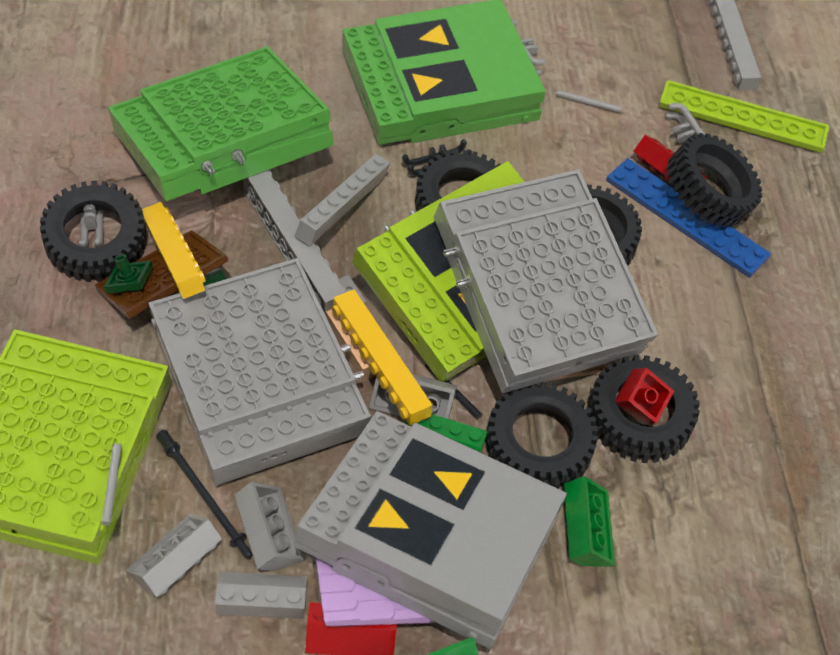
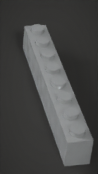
M707 0L708 5L711 7V15L715 19V26L718 28V36L722 40V48L726 52V60L729 61L730 71L734 76V83L737 85L738 90H757L761 81V75L735 0Z
M377 154L372 156L300 220L295 237L311 246L384 179L390 163Z

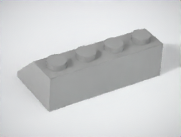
M412 374L432 404L431 414L449 419L458 385ZM376 376L369 408L400 416L396 404L391 403L386 389H382L379 378Z
M250 482L234 495L257 569L275 571L305 561L302 550L294 547L296 532L281 487Z
M189 514L125 571L148 594L155 597L161 596L168 591L169 586L173 582L180 580L191 566L198 564L203 555L215 549L217 543L222 538L209 519Z
M221 572L215 598L216 615L305 619L308 576Z

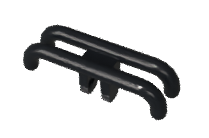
M462 139L459 146L446 150L444 144L439 145L438 153H436L434 147H430L428 155L415 159H409V156L404 154L402 162L407 166L408 174L419 176L422 168L414 169V166L427 163L430 159L435 161V156L439 154L443 158L445 152L453 155V151L458 150L461 153L466 148L467 141ZM467 149L468 155H472V150Z

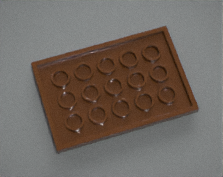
M191 230L183 235L204 277L207 273L222 267L223 264L229 261L226 254ZM158 249L136 261L151 260L153 268L141 290L106 293L104 285L109 277L95 284L97 291L128 318L135 317L141 311L147 309L149 302L172 296L174 292L178 291Z

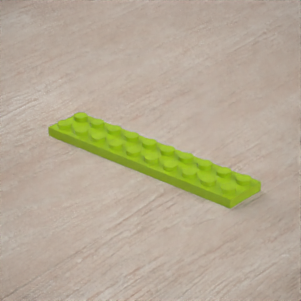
M670 80L666 81L659 104L661 108L670 110L668 108L669 104L681 103L689 110L693 117L823 153L829 130V125Z

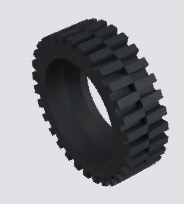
M703 133L693 134L668 160L667 170L669 171L667 176L671 177L669 183L670 185H675L672 189L674 193L678 192L680 194L678 196L680 201L684 200L686 202L684 206L686 208L690 206L692 208L691 212L694 215L696 213L700 214V219L704 220L707 218V223L712 224L715 222V226L719 227L721 225L723 227L737 225L761 202L763 194L760 192L763 189L762 186H759L761 180L756 178L758 173L757 171H752L754 166L751 163L748 164L746 162L748 160L747 157H742L739 149L735 151L733 149L734 145L731 143L727 145L726 140L721 139L719 141L716 135L711 138V135L708 133L705 135ZM698 166L714 173L725 185L729 197L714 189L702 176Z
M454 150L453 155L445 152L443 158L440 154L435 156V161L430 159L428 165L425 164L422 167V171L419 172L415 194L416 212L442 198L438 189L440 184L455 179L473 181L501 164L499 163L495 166L493 158L488 161L486 160L487 155L482 154L481 157H478V152L473 151L472 155H468V150H463L462 154H459L458 150Z
M85 181L81 182L82 187L77 188L76 184L70 185L71 191H68L66 188L62 189V196L55 194L53 196L54 202L49 200L47 203L48 209L44 208L42 212L43 217L40 218L41 238L51 264L54 267L57 266L59 272L65 271L66 276L71 278L74 274L75 280L79 281L84 276L86 282H91L92 277H96V282L102 281V276L109 277L115 265H117L114 259L118 255L125 254L129 263L138 261L137 256H142V249H145V240H147L143 210L139 206L137 199L134 200V196L131 193L127 194L126 189L123 187L118 191L117 185L113 183L111 187H108V183L102 181L101 186L97 184V181H91V185L87 186ZM93 204L96 210L113 212L119 215L121 219L119 233L112 241L103 246L87 248L76 245L68 239L64 232L66 223L74 216L83 213L84 205Z
M587 185L592 198H597L627 266H629L635 256L642 232L641 218H638V211H633L634 205L632 203L627 205V198L619 199L620 194L618 192H615L613 195L610 194L612 189L607 188L606 191H602V186L597 185L596 189H592V185Z
M634 355L632 361H630L629 356L623 357L622 363L617 359L613 362V365L608 364L605 371L602 370L595 381L588 407L592 411L590 417L594 416L596 419L595 426L598 427L596 436H598V439L603 437L602 445L605 448L609 444L612 446L610 452L613 454L617 450L620 451V457L623 459L626 458V455H630L633 462H636L638 457L642 459V463H648L649 458H652L653 463L658 462L660 457H662L663 461L667 460L670 454L674 456L678 453V450L681 451L684 448L698 421L700 402L696 400L698 397L697 391H692L693 383H686L688 377L685 373L681 376L678 375L680 372L679 368L670 369L671 363L666 361L664 365L660 364V358L655 357L653 362L650 361V356L644 355L643 360H640L639 355ZM648 368L674 390L669 400L674 408V414L663 425L656 427L640 426L629 421L620 412L615 402L619 388L624 386L632 369Z
M541 382L540 387H536V384L530 385L529 388L523 387L518 389V391H510L509 395L504 393L501 400L498 399L489 417L485 440L486 452H489L488 457L559 489L560 485L565 489V483L582 477L590 465L598 441V436H596L598 427L595 426L596 419L594 416L590 417L592 411L589 407L584 409L585 402L583 399L577 402V394L573 392L569 396L567 395V388L563 387L561 391L556 390L558 385L553 383L551 388H547V382ZM529 412H542L553 415L570 428L573 436L572 442L566 450L557 455H534L523 449L515 439L513 433L514 420L517 416Z

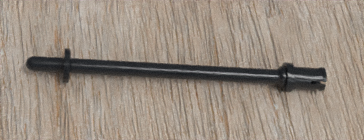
M161 430L157 433L156 439L163 446L164 453L175 459L231 537L230 547H238L244 557H251L252 552L244 542L247 535L236 531L179 452V443L172 439L167 430Z

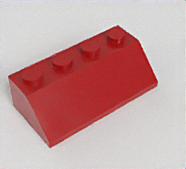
M645 134L633 152L637 154L636 158L643 163L645 161L648 162L650 169L656 173L660 171L664 174L662 177L669 182L671 177L667 176L669 171L667 170V165L674 152L657 139ZM701 173L705 180H707L708 177Z
M309 602L305 653L317 655H394L397 624L326 626L322 603Z

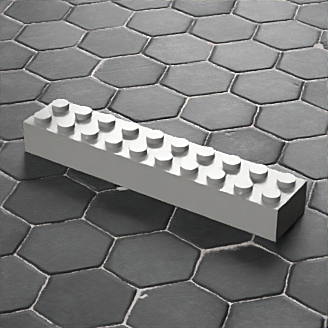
M269 169L243 179L244 193L284 259L286 261L299 259L326 316V311L332 309L333 297L346 293L345 287H341L336 273H332L329 262L322 257L319 246H315L314 243L309 246L295 237L301 219H298L295 208L289 205L286 194H282L279 183L272 178L271 170Z

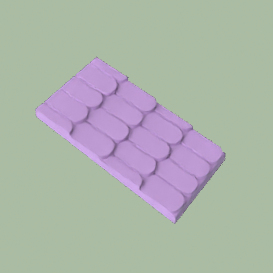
M316 557L326 626L435 623V621L332 571L333 565Z

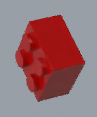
M648 368L632 369L615 402L641 424H657L674 390Z

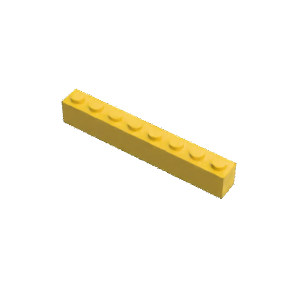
M159 202L143 208L146 226L182 298L185 299L205 291L203 282H206L202 271H200L198 263L195 261L192 252H190L168 207L164 208L162 203Z
M355 289L333 297L332 312L334 316L340 319L344 331H348L352 343L360 349L361 357L367 360L371 372L379 378L380 386L388 392L391 403L396 404L401 418L406 420L410 426L430 417L432 412L431 402Z

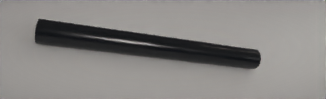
M426 364L425 368L437 379L435 374ZM457 389L455 398L477 420L481 418L483 414Z

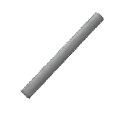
M558 90L556 94L557 97L621 114L622 111L620 106Z
M118 443L113 444L102 516L103 525L111 524L122 447Z

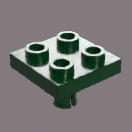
M125 254L115 257L114 261L117 265H115L104 285L105 292L121 293L123 291L141 290L153 268L151 260L129 263Z

